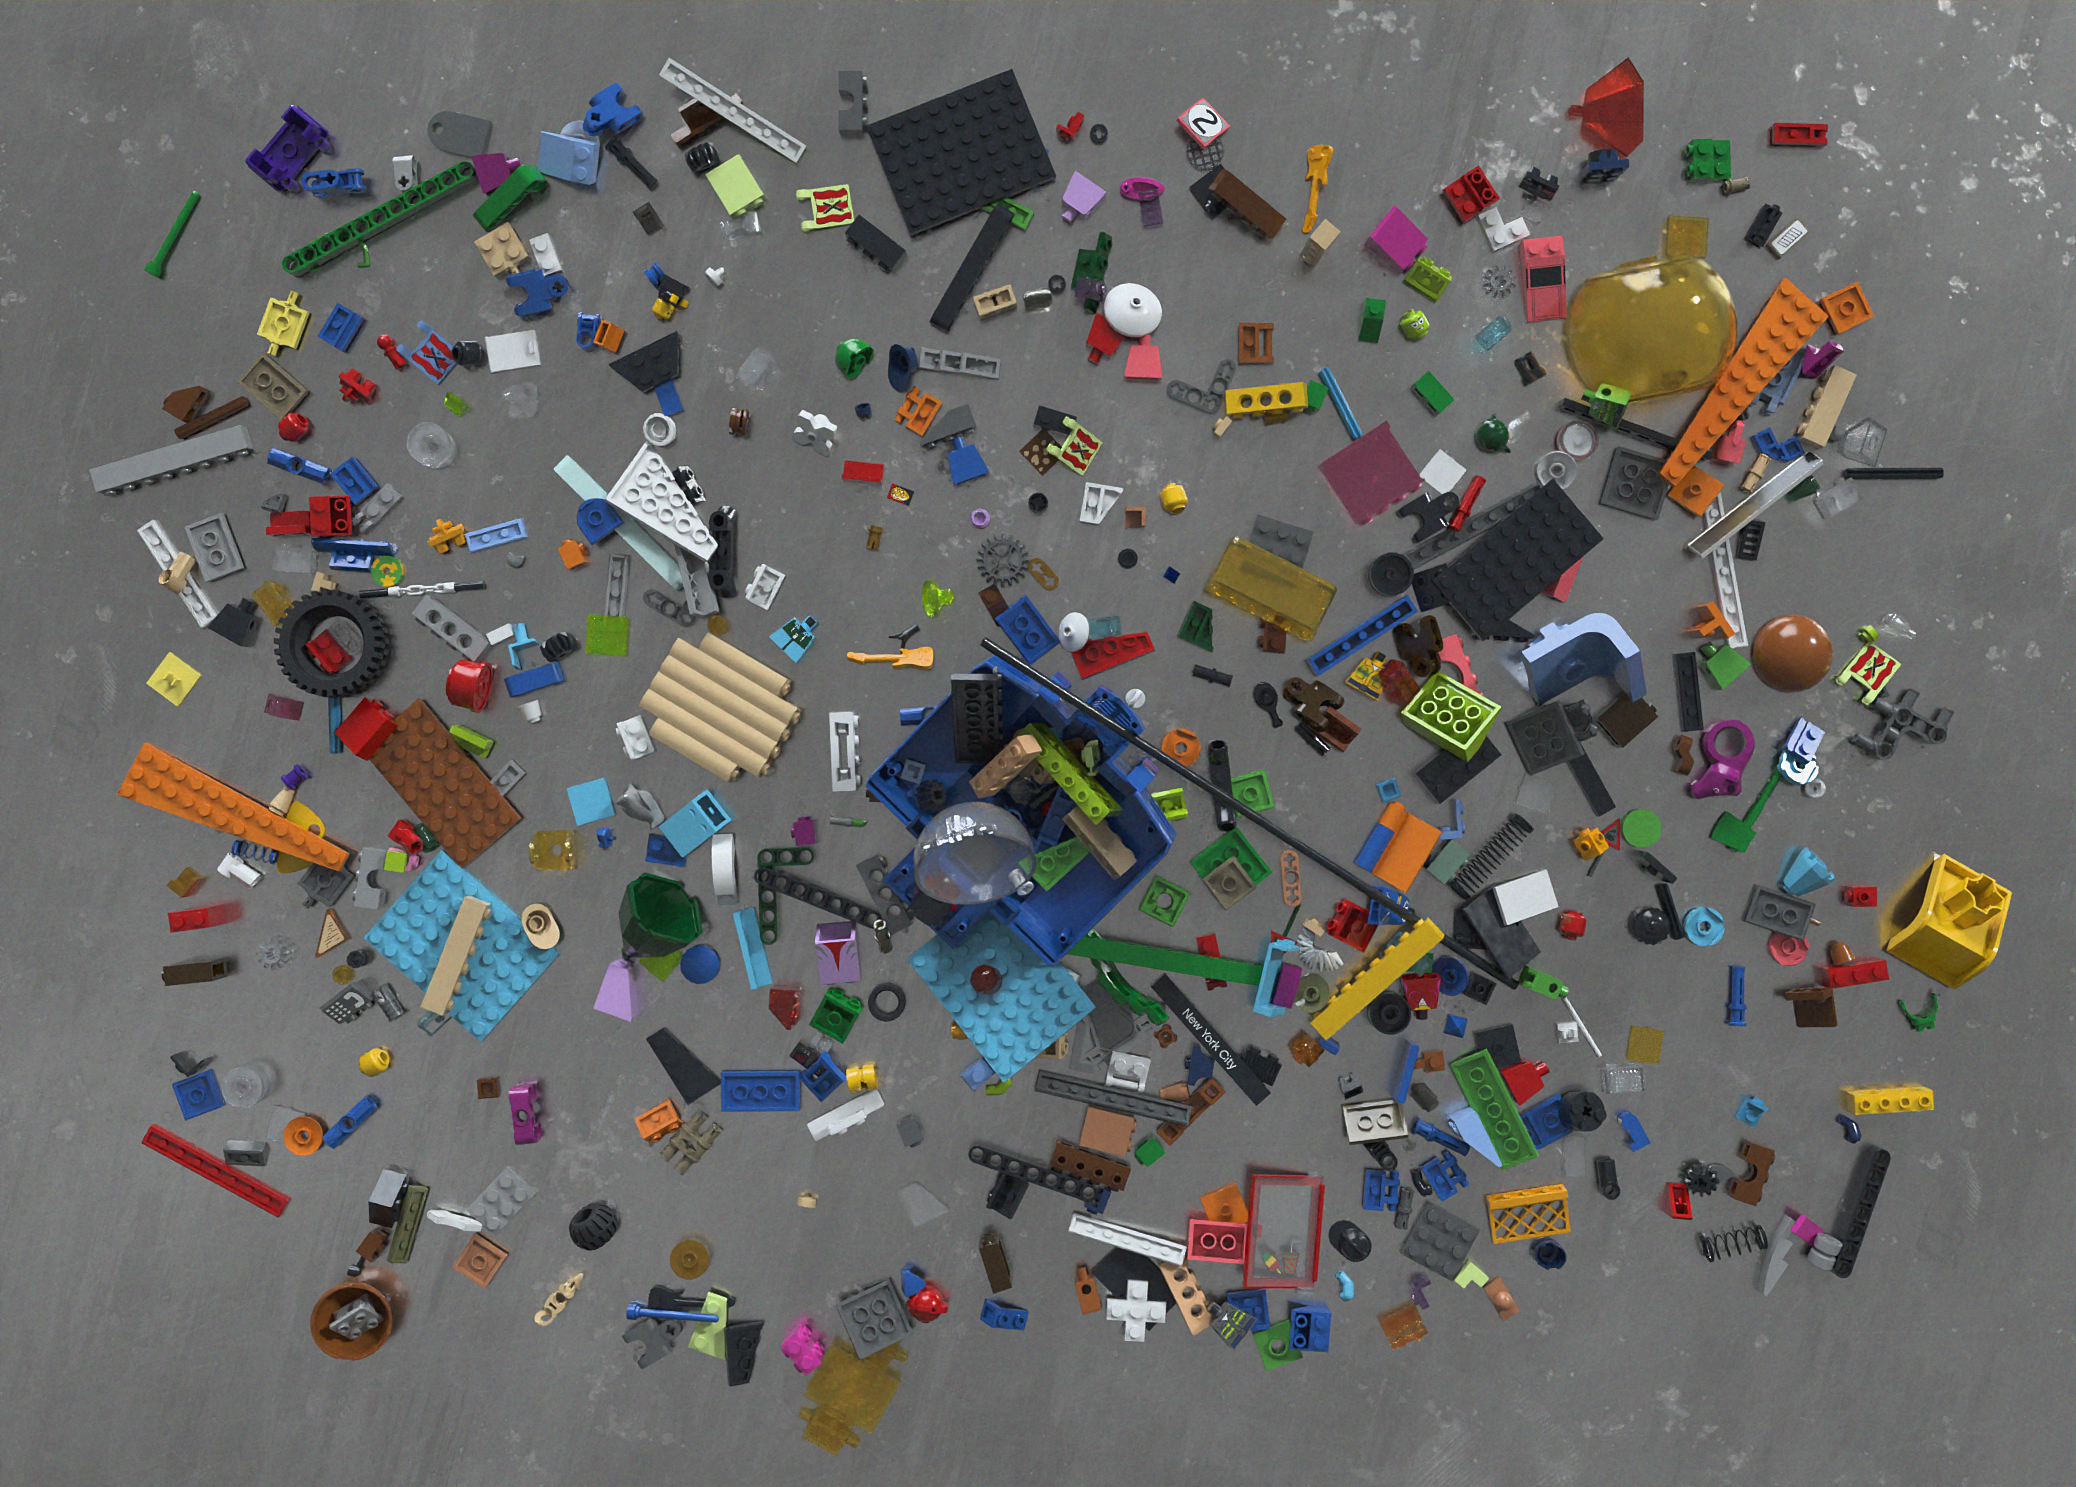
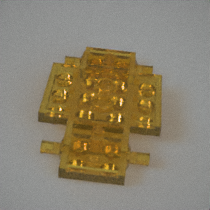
M901 1341L861 1360L858 1359L854 1347L849 1352L839 1345L832 1343L803 1395L819 1404V1407L813 1414L803 1409L798 1414V1417L808 1422L802 1438L837 1456L840 1448L845 1444L855 1449L859 1445L860 1441L850 1437V1432L854 1425L872 1434L901 1384V1380L885 1372L889 1363L894 1358L903 1364L907 1360L908 1356L898 1351Z

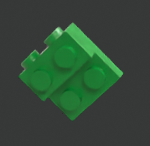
M1713 138L1693 139L1688 143L1689 145L1686 147V155L1689 157L1687 176H1690V182L1726 181L1731 179L1730 140H1713Z
M829 988L809 1025L843 1044L863 1007L857 999H848L843 996L842 991L839 989L832 990Z

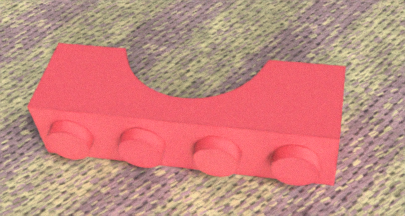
M1453 634L1443 638V650L1437 652L1439 660L1452 664L1458 670L1461 678L1460 684L1483 696L1482 692H1478L1476 687L1478 681L1475 674H1471L1469 668L1471 666L1470 659L1463 653L1462 648H1464L1461 637Z

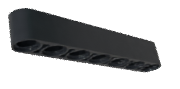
M998 203L996 204L934 311L929 323L948 332L1009 227L1015 213Z
M760 866L753 872V879L762 886L868 928L874 929V924H868L867 917L870 914H875L877 920H882L881 915L870 908L772 869ZM761 870H765L768 874L767 879L764 881L757 879V874ZM781 877L784 878L786 885L783 888H777L776 880ZM797 885L804 887L802 895H795L794 888ZM816 892L822 894V900L818 903H814L812 900V896ZM836 899L839 900L841 904L839 909L832 910L831 902ZM850 908H858L859 912L856 917H850Z
M973 1143L969 1148L968 1156L973 1163L1085 1202H1092L1097 1197V1187L1090 1183L1089 1180L1077 1179L1069 1173L1057 1172L1052 1167L983 1143ZM978 1148L982 1150L983 1154L980 1157H975L972 1151ZM993 1155H998L1001 1157V1162L995 1164L990 1158ZM1016 1161L1020 1164V1167L1017 1170H1012L1009 1164ZM1030 1168H1036L1038 1174L1030 1176L1027 1171ZM1050 1174L1057 1177V1180L1053 1183H1049L1046 1180V1177ZM1067 1181H1073L1076 1184L1073 1189H1067L1064 1185ZM1091 1187L1094 1192L1092 1195L1087 1196L1083 1193V1190Z
M1871 1146L1866 1152L1836 1238L1842 1243V1248L1838 1255L1834 1256L1836 1261L1830 1271L1840 1278H1847L1852 1273L1891 1160L1889 1152L1878 1146ZM1881 1152V1158L1876 1160V1154ZM1875 1171V1176L1869 1179L1870 1172ZM1868 1189V1195L1863 1197L1864 1190ZM1862 1208V1213L1856 1216V1211ZM1855 1226L1856 1231L1850 1234V1229ZM1846 1245H1849V1250L1846 1253H1844V1247ZM1843 1263V1268L1837 1271V1266Z

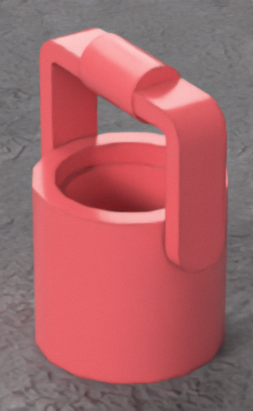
M1736 420L1731 424L1728 436L1721 435L1715 456L1716 459L1737 464L1741 463L1747 442L1741 439L1745 425L1742 421Z

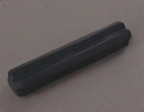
M1661 883L1657 885V890L1665 914L1670 917L1672 937L1674 940L1684 938V933L1667 883Z

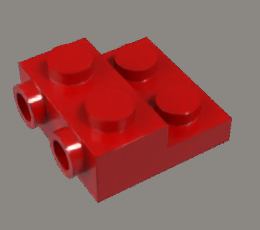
M1344 899L1343 902L1337 905L1336 912L1338 913L1335 918L1328 922L1327 934L1364 953L1378 925L1367 924L1369 911Z

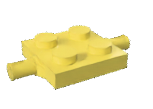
M290 290L287 301H279L270 297L257 335L267 338L271 342L268 354L276 356L279 345L289 346L294 349L298 346L310 312L300 309L295 305L299 294Z

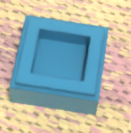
M1395 778L1376 784L1382 803L1401 797Z

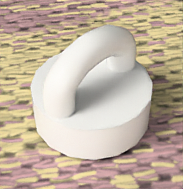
M709 267L704 272L706 278L715 287L723 283L720 276L724 273V268H718L714 271Z
M1132 689L1126 694V703L1132 708H1139L1145 702V695L1139 689Z

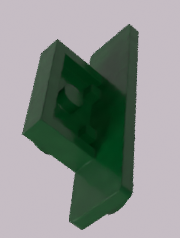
M1105 232L1099 233L1096 250L1079 249L1071 288L1087 291L1083 308L1091 313H1096L1097 307L1100 304L1101 288L1104 285L1108 256L1112 248V236Z

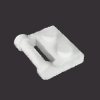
M1112 1051L1104 1086L1111 1087L1112 1085L1127 1088L1143 1094L1151 1060ZM1117 1073L1139 1078V1082L1113 1078V1074Z

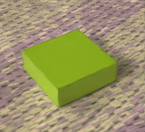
M387 850L384 870L405 873L408 853Z

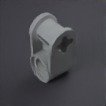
M414 155L393 157L392 165L395 185L404 193L418 185L417 162Z

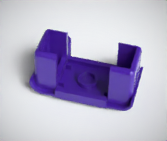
M291 105L281 116L286 122L261 152L254 148L245 160L248 165L247 167L277 192H281L285 188L289 191H295L298 187L297 182L294 180L297 174L318 149L322 152H327L330 149V143L326 140L329 132L299 106Z

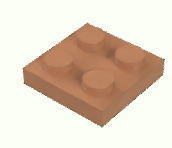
M475 1233L452 1268L485 1289L508 1254Z

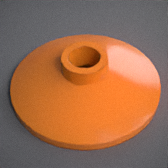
M306 1116L297 1117L291 1120L285 1127L283 1134L284 1143L288 1150L296 1155L307 1156L313 1154L320 1148L323 1142V1130L320 1124L313 1118ZM303 1132L308 1133V1138L303 1137Z

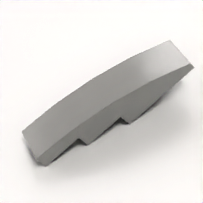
M921 347L917 368L999 379L1001 359L965 352L939 351Z
M1784 1215L1775 1230L1761 1267L1757 1290L1766 1297L1789 1265L1783 1258L1793 1245L1787 1238L1792 1231L1790 1230L1796 1221L1787 1215Z

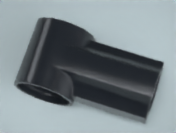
M1601 1159L1596 1161L1599 1193L1609 1200L1617 1199L1620 1195V1187L1617 1182L1615 1160ZM1613 1185V1192L1606 1194V1187Z

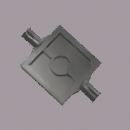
M312 863L297 883L309 895L302 905L309 909L313 902L317 900L327 907H331L354 875L346 870L344 866L341 871H336Z

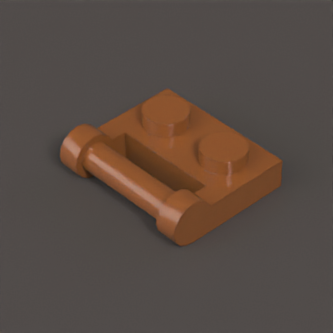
M1239 323V363H1274V357L1272 356V330H1274V323ZM1259 330H1264V356H1259Z

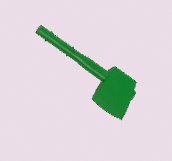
M1778 770L1773 773V777L1744 822L1727 811L1717 823L1711 838L1728 846V849L1734 853L1737 851L1745 853L1756 835V832L1751 828L1783 775Z

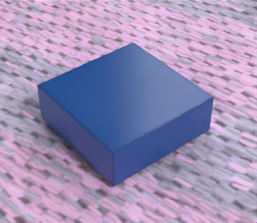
M1320 1036L1319 1045L1333 1055H1336L1339 1051V1043L1331 1037L1325 1040Z

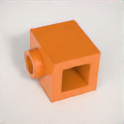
M568 539L561 543V547L557 548L567 570L572 571L588 563L585 556L587 550L584 544L579 543L577 540Z

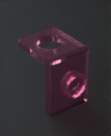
M268 694L264 713L298 721L302 702Z

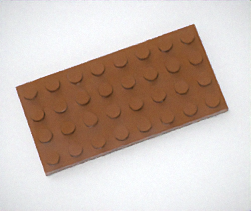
M419 698L393 720L398 726L369 760L453 860L463 869L522 818L508 801L501 796L498 789L491 784L487 776L422 699Z

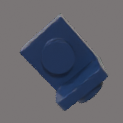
M1103 1186L1102 1191L1098 1190L1097 1197L1094 1200L1097 1202L1096 1204L1084 1202V1207L1087 1208L1086 1211L1094 1215L1098 1213L1103 1214L1111 1195V1190Z

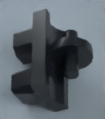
M1532 167L1529 172H1526L1519 186L1526 189V192L1533 194L1531 200L1534 202L1537 197L1552 200L1559 189V185H1557L1558 177L1548 175L1544 179L1540 177L1541 171L1536 167Z

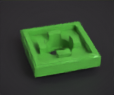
M1155 875L1138 910L1174 927L1191 892ZM1164 893L1171 897V904L1166 908L1160 907L1157 903L1158 896Z
M1289 1319L1270 1326V1329L1252 1333L1266 1371L1303 1358L1300 1350H1289ZM1275 1340H1281L1285 1343V1350L1274 1353L1271 1350V1345Z

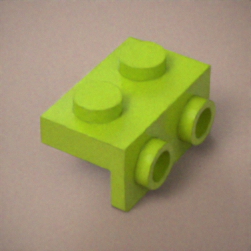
M1182 788L1151 794L1168 821H1179L1188 817Z

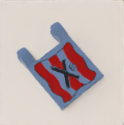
M420 320L417 327L425 332L427 336L413 352L402 344L396 350L439 385L457 364L452 358L453 346L426 322Z

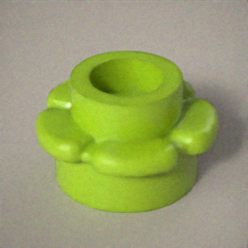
M1871 625L1862 628L1863 633H1861V636L1867 643L1870 641L1876 643V640L1880 637L1878 632Z

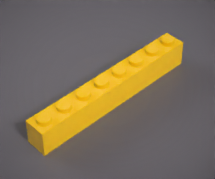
M1429 918L1425 921L1420 919L1413 926L1414 930L1410 934L1405 932L1398 939L1400 942L1395 947L1391 945L1383 952L1385 956L1381 959L1377 957L1369 964L1371 968L1368 971L1362 970L1355 976L1356 981L1352 985L1347 983L1340 990L1342 993L1338 997L1334 995L1329 999L1327 1007L1311 1015L1313 1019L1310 1024L1325 1040H1328L1444 938V934Z

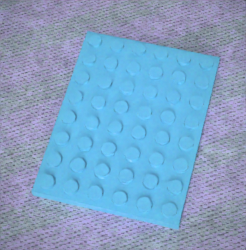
M441 850L365 935L364 939L426 993L464 897L470 895L490 903L489 909L492 910L490 917L483 923L482 928H484V932L475 943V946H477L476 952L473 957L469 958L467 963L470 965L468 972L465 976H462L460 981L462 987L458 994L455 993L453 1001H455L454 1007L451 1012H448L459 1024L482 1042L560 953L553 947L539 949L534 946L523 929L521 918L466 869H462L448 853Z
M990 912L954 949L936 935L907 960L999 1078L1005 1083L1097 1007L1060 961L1055 965L1048 966L1008 927L1014 918L1005 926Z

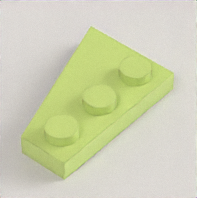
M708 1292L701 1314L718 1315L719 1321L716 1323L697 1321L688 1347L725 1360L724 1327H726L727 1298Z

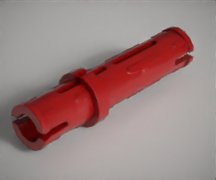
M1475 475L1461 504L1455 509L1456 513L1448 526L1453 531L1460 532L1466 518H1469L1472 506L1486 483L1485 478Z

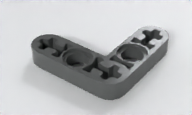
M1231 359L1222 360L1218 365L1208 392L1182 381L1173 380L1167 386V394L1172 399L1206 413L1214 414L1218 412L1226 395L1225 390H1228L1236 371V364ZM1230 364L1232 371H1228L1225 378L1217 377L1218 374L1222 376L1224 372L1222 365ZM1217 381H1222L1225 384V389L1221 392L1214 389V383ZM1179 385V390L1181 391L1188 388L1185 399L1181 398L1183 394L1177 392L1176 395L1173 394V390L1170 387ZM1197 392L1199 400L1191 402L1188 399L1189 393ZM1203 395L1207 396L1205 401L1211 402V400H1215L1217 408L1213 407L1211 410L1206 403L1200 406Z
M654 589L647 590L643 595V601L647 606L683 627L692 626L698 618L689 615L691 621L683 623L682 615H687L689 612L686 609L688 605L687 599L682 606ZM655 593V598L662 601V598H665L660 605V609L657 608L659 606L658 603L653 601L651 604L649 603V594L653 595ZM667 603H672L675 606V610L671 614H667L664 611V606Z

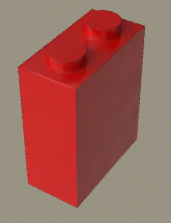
M364 697L334 733L355 756L368 761L398 725L393 721L394 716L387 710L382 709V703L376 699L370 700Z
M224 904L168 913L170 933L227 924Z

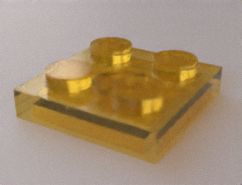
M1669 215L1667 218L1665 256L1706 258L1709 218Z

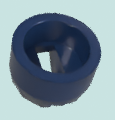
M862 403L855 407L856 415L860 419H864V416L870 417L871 407L869 403Z

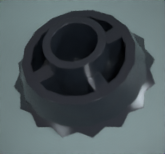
M1650 907L1643 909L1634 920L1633 929L1635 936L1646 945L1651 944L1654 946L1661 944L1663 940L1667 939V935L1671 933L1670 917L1666 916L1665 911H1660L1659 908L1654 909Z

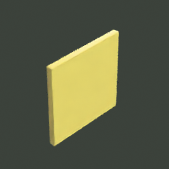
M169 652L146 684L179 707L202 675Z

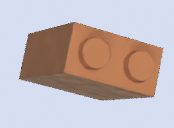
M1088 1104L1079 1146L1125 1157L1126 1151L1130 1152L1132 1140H1129L1131 1132H1135L1137 1121H1134V1115Z

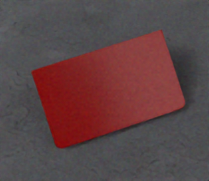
M845 460L842 480L882 485L884 464Z
M310 511L282 512V514L270 513L271 527H266V535L273 537L311 534Z

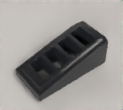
M1753 519L1740 529L1737 558L1757 561L1766 522ZM1754 525L1756 529H1750L1749 526ZM1747 534H1755V537H1749ZM1751 541L1754 542V545H1748L1745 542ZM1744 548L1753 550L1752 553L1743 552Z

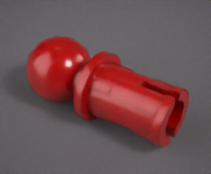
M386 334L379 336L377 345L380 349L386 350L384 356L389 358L395 369L400 370L403 368L402 365L406 366V361L396 350L397 346L392 347V338Z

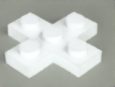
M1128 1280L1126 1299L1107 1298L1106 1320L1125 1321V1341L1144 1342L1145 1322L1165 1323L1166 1302L1147 1301L1148 1281Z

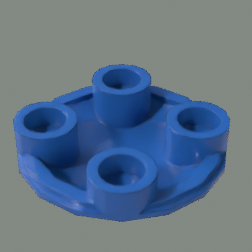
M698 945L688 949L683 954L680 967L682 974L687 980L695 984H705L713 980L717 975L720 963L713 950L705 945Z

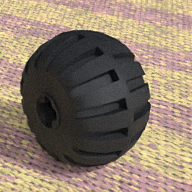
M599 1202L588 1204L574 1215L569 1224V1233L575 1245L587 1251L599 1249L608 1243L617 1231L616 1215L606 1204Z

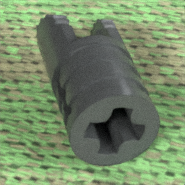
M383 984L380 986V990L372 992V996L389 1019V1022H392L402 1016L405 1011L399 1005L389 987Z

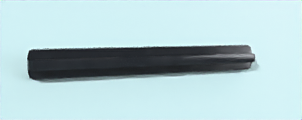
M1847 468L1844 472L1846 479H1940L1944 476L1943 468Z

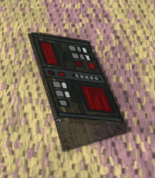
M800 1040L789 1057L806 1069H809L818 1060L820 1053ZM822 1066L815 1075L820 1077L826 1071V1068Z

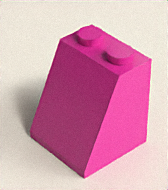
M1394 205L1364 245L1401 274L1404 269L1408 271L1415 263L1412 259L1416 254L1420 256L1427 248L1425 243L1428 238Z

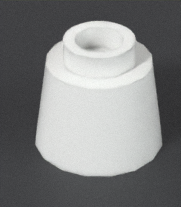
M538 700L517 707L524 721H528L529 724L540 720L539 716L542 714Z

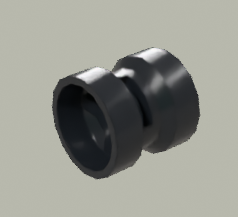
M1034 493L1029 498V509L1035 514L1045 512L1048 507L1047 497L1042 493Z

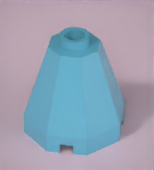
M1806 847L1799 853L1784 878L1785 886L1783 888L1791 896L1795 894L1798 897L1830 885L1836 879L1831 871L1829 873L1826 871L1828 867L1822 860Z

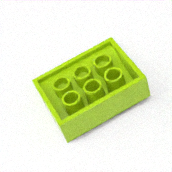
M1438 672L1432 675L1401 712L1405 726L1468 762L1482 745L1502 708L1445 674Z

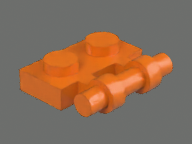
M913 386L912 390L906 394V400L902 407L897 409V415L894 420L901 424L904 417L909 419L905 427L923 437L941 407L942 402L926 392L922 398L917 397L920 389ZM914 402L918 405L913 414H911L908 410Z

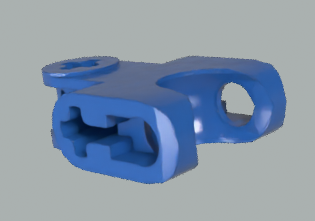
M614 83L594 95L589 101V105L592 108L586 112L582 128L590 136H597L608 128L615 134H619L638 122L643 112L637 105L629 108L620 106L617 100L620 98L622 88L618 83Z
M359 168L336 172L333 170L308 172L303 174L301 178L303 188L312 192L313 196L318 199L343 197L348 193L366 191V186L362 182L364 170ZM310 178L317 179L312 182L311 186H308L307 183Z
M542 268L511 274L505 278L508 286H522L529 293L526 301L515 305L514 313L517 316L551 309L550 299L561 297L568 290V283L564 276L555 274L544 277ZM556 281H559V284H563L560 290L553 287Z

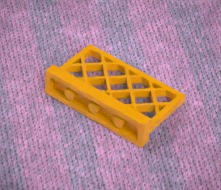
M1563 1184L1485 1195L1493 1244L1571 1232L1567 1204L1568 1192ZM1562 1200V1207L1558 1212L1551 1208L1555 1201ZM1535 1204H1542L1545 1207L1538 1215L1531 1210ZM1521 1206L1525 1211L1518 1218L1512 1211L1516 1207ZM1502 1209L1506 1213L1499 1221L1494 1217L1493 1211ZM1548 1209L1555 1214L1550 1222L1542 1218ZM1528 1213L1536 1217L1530 1225L1522 1221ZM1509 1215L1517 1220L1511 1228L1503 1224ZM1560 1217L1564 1220L1565 1227L1556 1228L1553 1224ZM1539 1220L1546 1224L1542 1231L1534 1229ZM1520 1223L1527 1227L1523 1234L1514 1232ZM1500 1226L1508 1230L1503 1237L1496 1238V1231Z

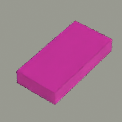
M1802 1214L1790 1230L1813 1247L1817 1234L1824 1233L1822 1228Z

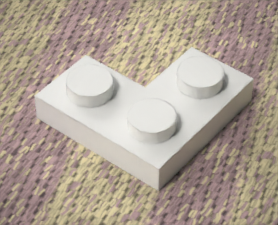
M1497 207L1477 216L1492 252L1530 236L1522 217L1504 225Z

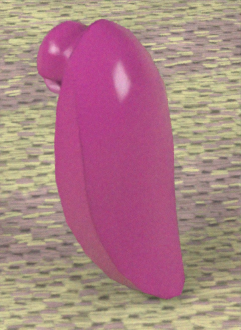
M1147 177L1130 178L1123 181L1120 185L1121 193L1133 200H1148L1157 197L1165 189L1160 182Z

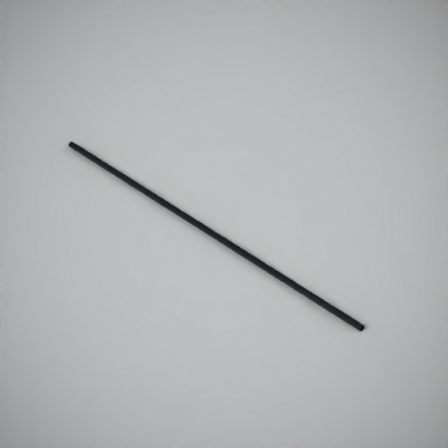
M987 637L982 640L981 647L1407 922L1415 925L1421 919ZM1444 934V938L1440 943L1511 989L1515 990L1518 987L1519 982L1512 977L1507 980L1500 969Z

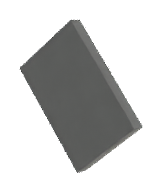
M1756 885L1744 922L1804 941L1816 904L1761 885Z

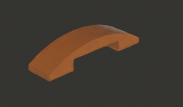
M1213 1078L1203 1084L1190 1096V1099L1183 1103L1184 1105L1192 1106L1188 1127L1210 1105H1213L1226 1093ZM1164 1122L1156 1133L1171 1146L1188 1127Z

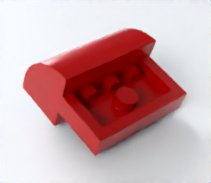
M1479 165L1442 190L1463 223L1479 215L1500 199Z

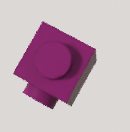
M809 816L799 817L798 822H793L794 826H791V837L795 838L796 846L817 843L815 819L810 820Z

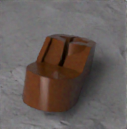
M1681 734L1674 746V751L1679 758L1675 772L1688 776L1695 762L1689 753L1693 739Z

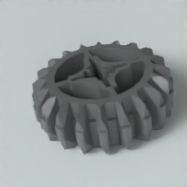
M1005 534L1001 535L1002 540H998V536L994 535V542L990 538L987 539V542L990 544L989 546H986L984 543L981 544L985 551L978 550V554L982 555L983 558H977L976 561L983 562V564L977 566L978 570L985 569L981 576L983 577L988 574L989 576L986 581L990 582L993 578L994 586L997 585L998 581H1001V587H1004V581H1008V585L1012 586L1011 579L1014 578L1015 582L1018 583L1019 579L1016 576L1018 574L1021 577L1025 576L1021 569L1028 570V567L1024 566L1023 563H1029V559H1023V556H1027L1029 553L1028 551H1021L1025 548L1024 544L1019 547L1017 546L1020 539L1017 538L1014 543L1012 542L1013 535H1010L1008 540H1005ZM1002 544L1010 546L1003 553L992 549ZM1014 550L1017 551L1020 559L1018 568L1010 561V556ZM988 553L996 560L992 571L989 570L986 562ZM1007 555L1008 559L1006 561H1008V564L1003 563L999 566L998 562L1000 561L997 560V556L1003 558ZM1002 568H1008L1014 572L1008 576L996 575Z

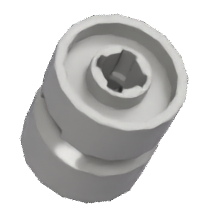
M1818 1233L1814 1241L1815 1248H1811L1807 1260L1821 1269L1832 1270L1836 1261L1834 1256H1837L1840 1252L1842 1243L1832 1236Z

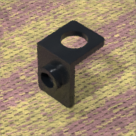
M179 1053L170 1057L175 1063L176 1069L187 1077L194 1075L210 1061L209 1057L205 1058L192 1068Z

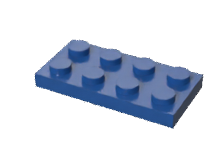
M800 1071L721 1072V1112L800 1111Z

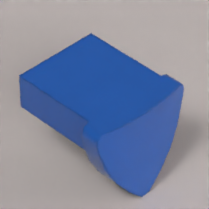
M901 1270V1290L905 1297L915 1295L926 1286L925 1281L919 1276L911 1273L909 1270Z

